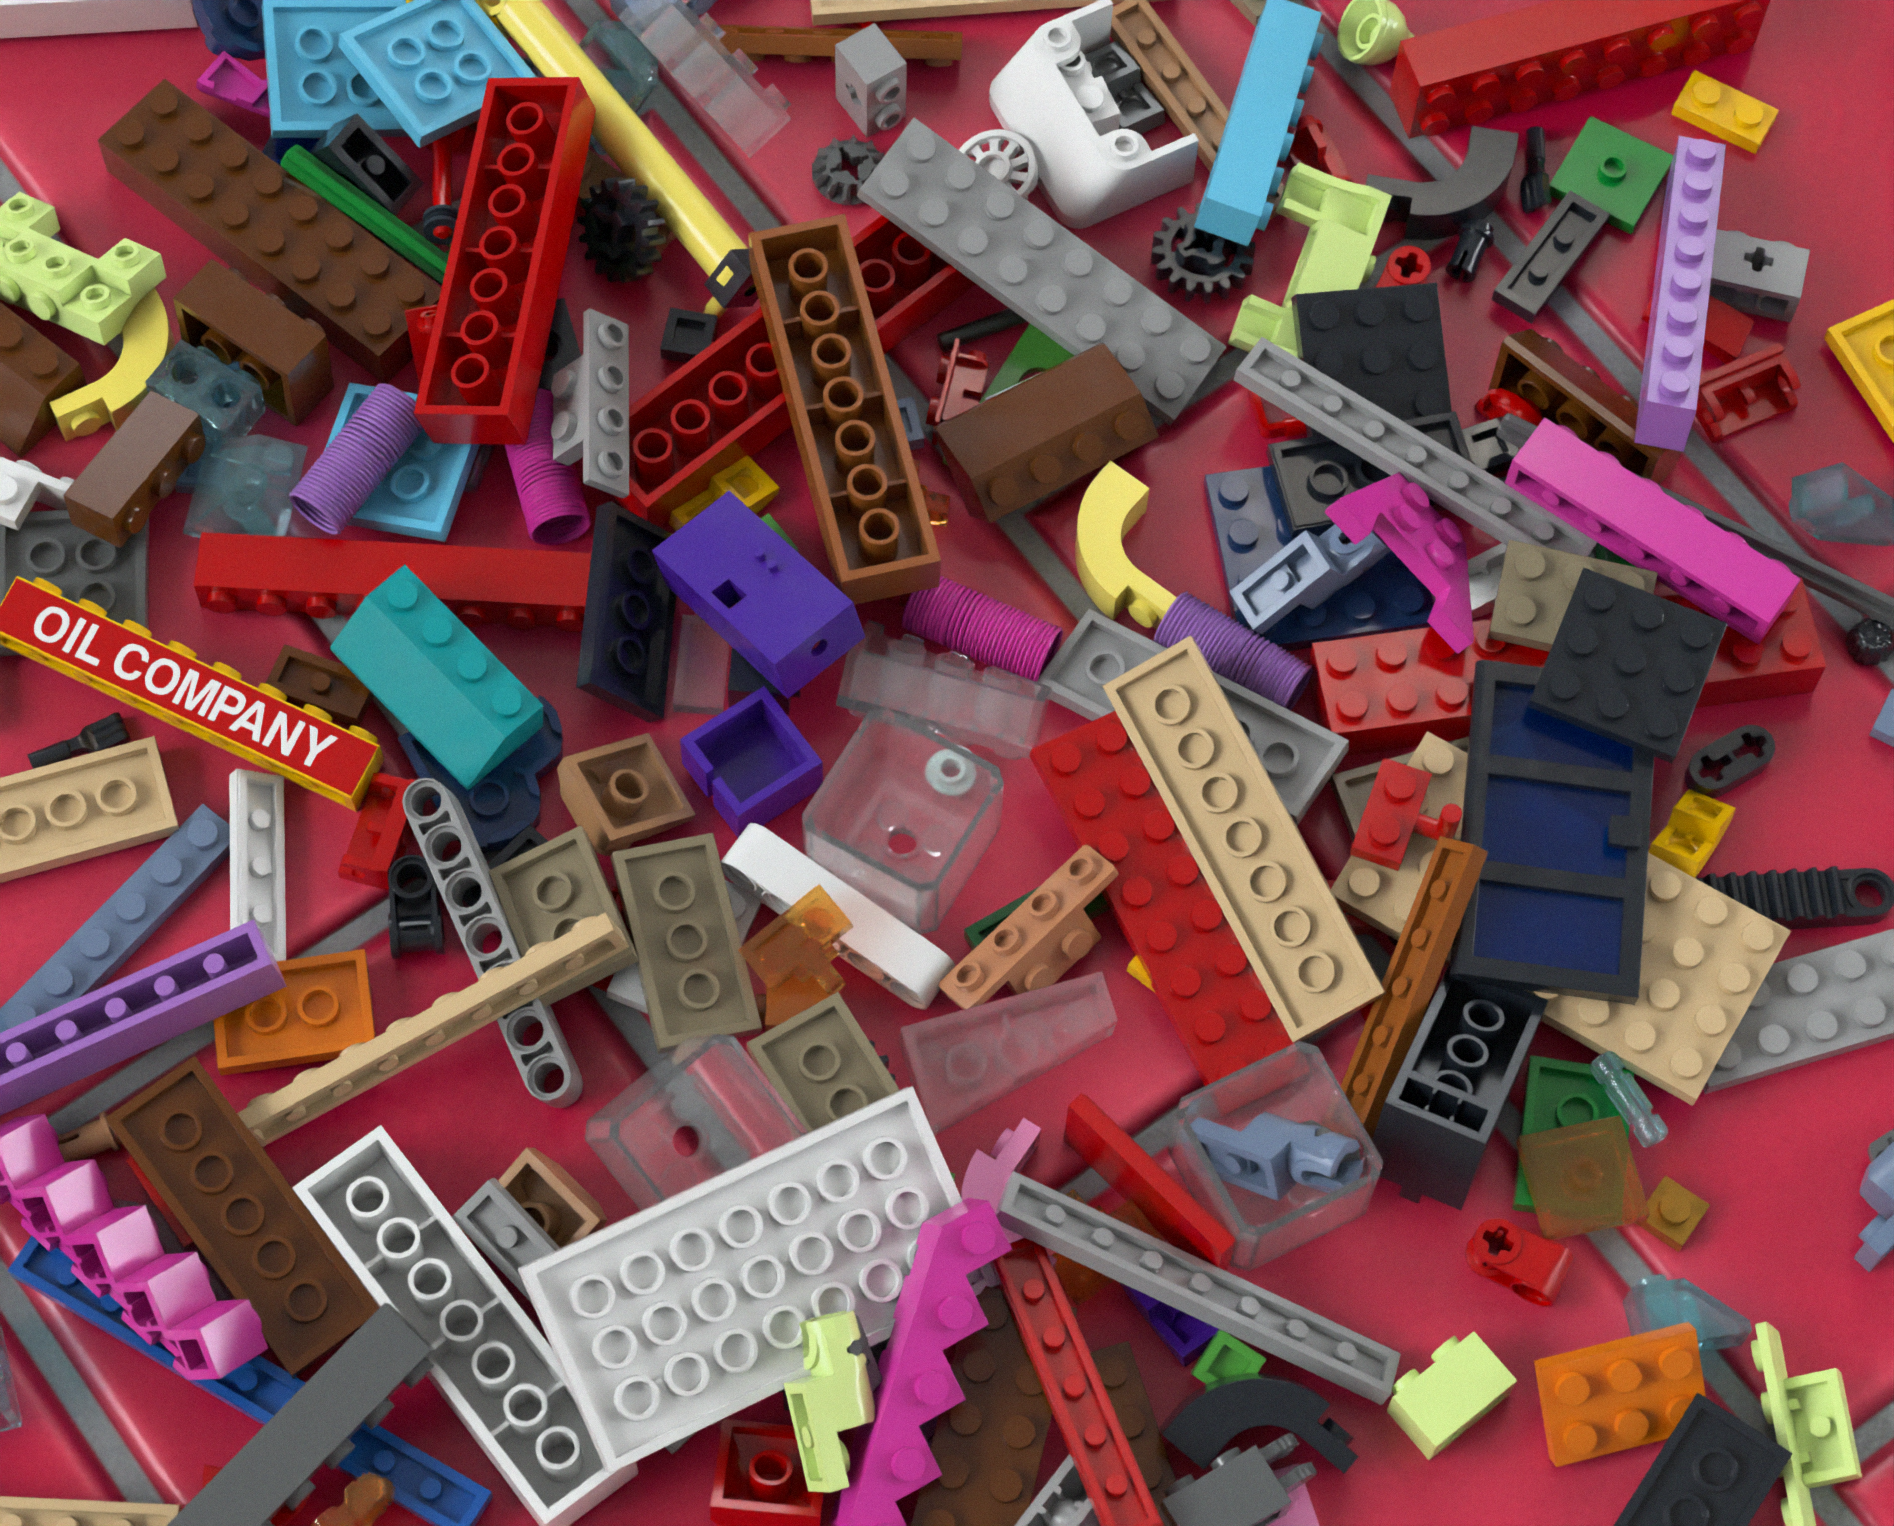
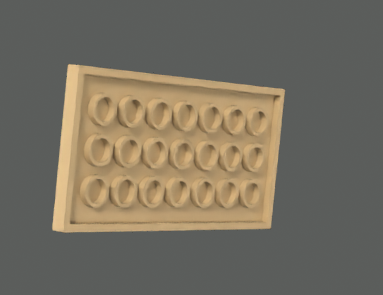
M1428 731L1407 764L1410 767L1432 774L1419 813L1439 819L1442 808L1446 804L1453 803L1461 808L1463 814L1468 753ZM1488 777L1482 849L1488 851L1485 860L1624 879L1625 854L1627 850L1607 847L1608 836L1605 828L1519 781ZM1462 817L1457 828L1454 840L1460 841ZM1412 832L1399 871L1351 855L1331 888L1341 909L1392 938L1399 940L1438 841ZM1648 853L1639 998L1635 1005L1536 991H1524L1549 1000L1541 1019L1542 1022L1693 1106L1791 931ZM1479 883L1473 956L1617 975L1622 902ZM1451 948L1444 963L1446 968H1448L1450 963Z

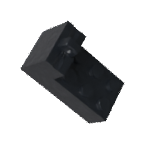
M1449 963L1385 1100L1363 1170L1401 1185L1402 1188L1399 1196L1412 1202L1419 1203L1423 1194L1462 1210L1487 1146L1534 1041L1549 1000L1521 989L1452 980L1449 978Z

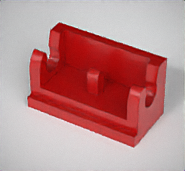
M1780 342L1700 375L1695 416L1711 443L1796 409L1799 401L1793 390L1800 388L1801 383L1797 373L1785 356L1784 348Z
M373 773L367 790L368 795L347 853L343 855L338 870L339 878L389 891V870L395 861L406 856L414 834L402 804L404 792L415 781L414 779L410 778V780L384 773Z

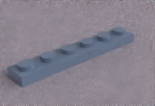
M202 804L0 1008V1033L99 989L230 855V825L206 805Z

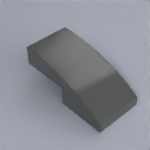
M1118 41L1084 55L1086 61H1089L1091 64L1093 77H1103L1121 113L1119 129H1129L1142 134L1165 123L1163 107L1141 82L1140 67Z

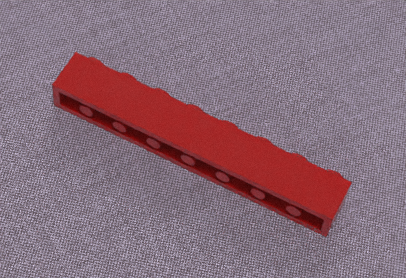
M201 532L193 586L201 608H208L216 613L228 614L235 610H252L267 616H281L286 612L307 613L314 618L330 619L335 615L352 616L369 593L405 564L465 626L479 627L485 623L507 624L512 628L520 630L531 629L535 626L557 627L566 632L583 631L591 553Z

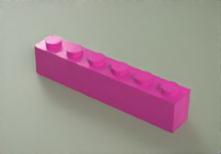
M1544 418L1512 460L1505 480L1506 485L1635 567L1658 572L1657 581L1720 621L1728 623V626L1758 645L1791 600L1801 580L1792 574L1791 570L1781 561L1765 557L1751 548L1740 535L1726 532L1708 521L1697 508L1683 505L1665 494L1657 483L1647 478H1640L1621 466L1614 456L1592 448L1581 441L1576 433L1566 426L1556 425Z

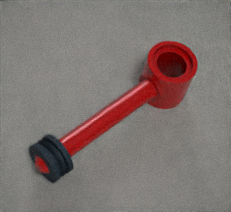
M466 126L425 145L426 148L432 150L433 206L428 208L423 214V234L428 241L434 244L447 245L452 243L459 210L452 206L451 151L460 147L465 141Z

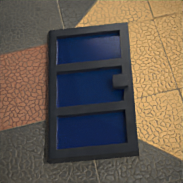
M1479 660L1475 663L1460 841L1474 844L1488 851V854L1461 920L1460 927L1451 945L1449 978L1455 981L1635 1005L1639 998L1654 757L1529 708L1528 704L1542 672V667Z

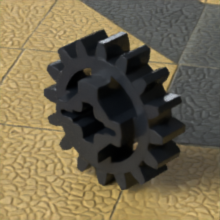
M632 177L603 179L601 184L590 186L591 197L581 200L583 208L587 211L586 216L577 217V222L585 226V233L578 237L579 242L587 243L589 248L584 256L585 259H595L597 261L595 273L597 275L607 273L608 282L611 283L617 281L622 283L642 280V276L651 275L654 272L651 263L661 262L662 260L660 252L656 249L657 245L666 243V238L658 234V227L662 226L665 220L664 218L656 217L654 213L659 204L657 199L648 201L646 199L648 187L646 185L636 186L635 178Z
M1196 203L1194 213L1188 214L1181 206L1177 208L1176 221L1165 216L1162 219L1161 231L1154 232L1151 264L1157 265L1156 279L1159 281L1169 278L1168 292L1172 294L1180 288L1185 290V301L1190 302L1195 294H1202L1204 303L1210 304L1212 293L1216 292L1221 298L1226 300L1229 298L1231 286L1241 290L1244 287L1245 276L1252 274L1255 242L1250 241L1249 245L1245 246L1194 228L1201 203ZM1180 238L1182 242L1177 244L1176 251L1172 253L1173 245ZM1234 254L1233 262L1226 268L1224 264L1229 262L1230 255Z

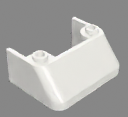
M1099 0L1040 26L993 79L990 85L989 103L992 111L1004 130L1021 135L1030 144L1039 165L1038 187L1059 221L1068 227L1076 229L1086 228L1191 183L1194 178L1199 142L1194 133L1153 151L1145 139L1133 130L1117 129L1100 136L1058 69L1075 60L1080 50L1086 55L1109 44L1113 11L1111 0ZM1019 151L1018 154L1021 156L1025 151Z

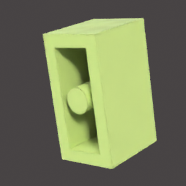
M1474 1331L1461 1342L1456 1336L1451 1337L1431 1355V1358L1435 1361L1433 1365L1421 1374L1414 1368L1393 1385L1392 1392L1394 1396L1387 1408V1412L1428 1460H1431L1508 1397L1517 1382L1516 1378Z

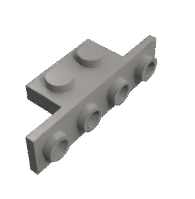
M589 308L583 312V355L553 375L551 387L553 394V424L551 427L553 460L570 466L583 457L584 484L617 497L625 498L629 495V325Z

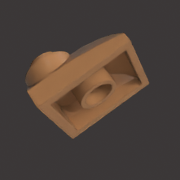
M649 733L563 757L557 768L561 798L577 826L581 825L588 833L594 850L599 854L611 856L614 851L629 849L633 842L689 822L696 815Z
M526 1147L498 1180L560 1248L603 1229L605 1222L608 1220L600 1204L558 1163L536 1148ZM459 1226V1228L471 1239V1237Z

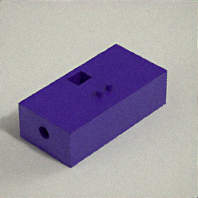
M730 491L726 492L652 550L666 586L787 699L865 638L854 602ZM820 641L819 645L812 650L813 646Z

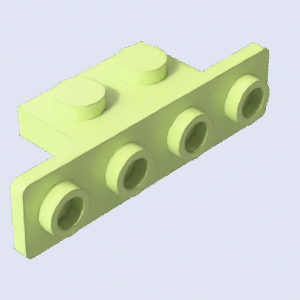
M1767 1321L1756 1323L1758 1339L1751 1341V1350L1755 1366L1759 1372H1764L1768 1392L1761 1393L1763 1413L1769 1425L1774 1424L1777 1444L1793 1453L1778 1476L1779 1478L1784 1477L1788 1497L1781 1499L1783 1519L1786 1526H1816L1809 1489L1862 1478L1842 1373L1837 1368L1788 1378L1779 1331Z

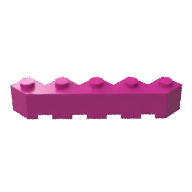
M45 1114L15 1117L0 1125V1205L8 1201L23 1214L21 1226L49 1252L57 1247L74 1262L71 1272L97 1297L101 1298L109 1294L125 1309L121 1319L150 1346L160 1341L176 1356L173 1367L187 1380L220 1379L269 1349L262 1333L260 1317L252 1308L249 1299L216 1301L210 1286L209 1272L200 1261L197 1252L165 1254L159 1240L158 1226L152 1216L149 1215L146 1206L115 1208L108 1193V1181L104 1173L98 1168L95 1159L64 1162L58 1147V1135L53 1126L48 1123Z
M967 1198L926 1220L921 1225L916 1244L919 1246L910 1274L905 1276L893 1315L895 1322L887 1348L882 1350L878 1363L882 1380L872 1392L875 1404L874 1421L858 1426L849 1455L850 1469L847 1477L850 1487L842 1489L839 1500H835L829 1519L831 1526H907L896 1505V1501L942 1476L919 1426L966 1400L942 1350L989 1325L966 1277L972 1271L1012 1250L989 1200Z

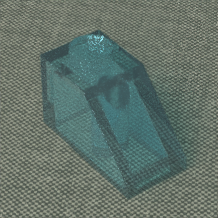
M1844 462L1792 478V498L1789 501L1791 521L1816 539L1877 546L1894 545V499Z
M1661 1274L1641 1278L1635 1282L1634 1287H1631L1623 1301L1631 1336L1689 1322L1697 1332L1699 1353L1740 1346L1752 1332L1749 1319L1685 1278L1667 1281L1666 1275Z

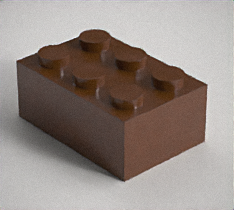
M211 259L173 297L184 351L199 362L200 357L217 359L226 365H230L233 361L239 362L240 370L244 374L242 386L245 393L297 427L334 388L327 335L322 327L312 319L305 318L303 320L289 311L285 303L272 293L264 294L250 285L248 279L237 269L232 267L226 269ZM215 368L217 373L234 384L237 370Z

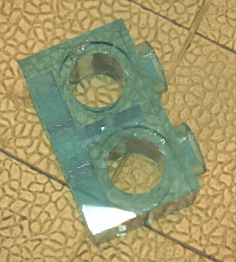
M181 339L145 381L148 393L151 390L199 413L205 439L230 454L266 411L261 385L251 374L243 370L235 372L223 365L219 358L209 349L203 346L195 348ZM187 378L197 379L195 382L190 384L180 383L181 381ZM226 402L238 403L230 408L220 407L222 404Z

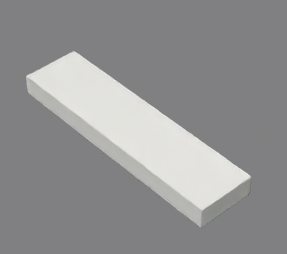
M236 768L229 775L230 930L254 919L269 942L276 961L286 960L284 776Z

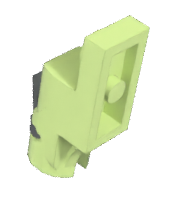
M854 1310L833 1312L799 1322L803 1342L804 1369H810L811 1376L784 1383L808 1491L830 1493L850 1487L846 1473L850 1469L849 1454L844 1443L838 1439L837 1432L874 1421L875 1404L872 1392L880 1384L882 1376L869 1347L868 1338L861 1321Z

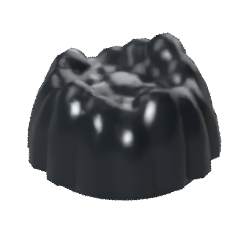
M1863 619L1861 622L1856 623L1847 633L1846 645L1848 646L1849 654L1853 655L1856 661H1860L1864 665H1878L1880 661H1887L1889 655L1893 652L1894 639L1891 628L1875 619Z

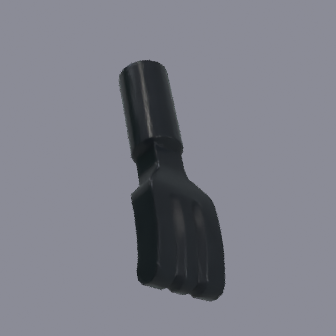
M1539 126L1530 127L1526 131L1528 173L1520 183L1522 207L1526 214H1530L1536 209L1538 210L1552 202L1549 174L1545 172V130Z
M113 713L104 719L85 726L80 734L74 738L59 741L27 754L32 768L35 769L68 760L72 756L83 752L93 753L128 743L131 737L128 731H126V726L122 722L123 719L120 713Z

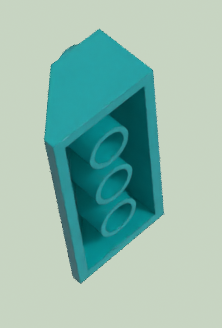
M405 564L365 597L330 646V650L467 791L543 727V704Z

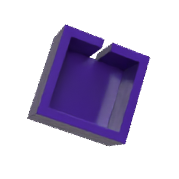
M765 686L680 739L683 766L707 798L713 795L714 807L737 838L748 824L756 823L763 826L823 787L822 760Z

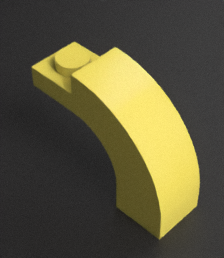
M155 287L134 307L122 331L119 333L123 340V350L114 368L101 379L49 402L57 425L66 441L77 436L90 435L97 431L101 425L110 421L117 431L150 390L163 397L166 395L175 371L176 347L165 307Z
M1109 461L1092 481L1081 502L1075 542V560L1078 574L1089 597L1111 620H1114L1126 607L1132 618L1140 625L1147 628L1154 627L1157 630L1164 615L1177 597L1138 570L1127 558L1122 547L1124 536L1146 512L1149 488L1115 463Z

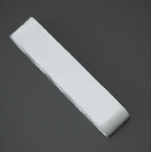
M756 823L748 824L720 861L723 874L733 883L912 1007L920 1010L927 1009L940 991L939 982L955 967L953 960L940 948L761 825Z

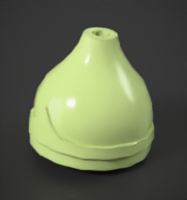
M1352 0L1341 18L1337 40L1339 51L1344 58L1356 64L1376 65L1390 61L1398 54L1400 41L1415 36L1408 30L1405 17L1400 9L1391 1Z

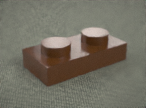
M284 644L265 683L283 692L287 696L286 702L302 708H304L305 704L313 705L328 713L333 719L357 727L360 726L374 697V694L345 665Z

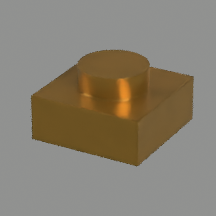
M1665 1175L1636 1217L1634 1223L1679 1252L1706 1213L1710 1204Z

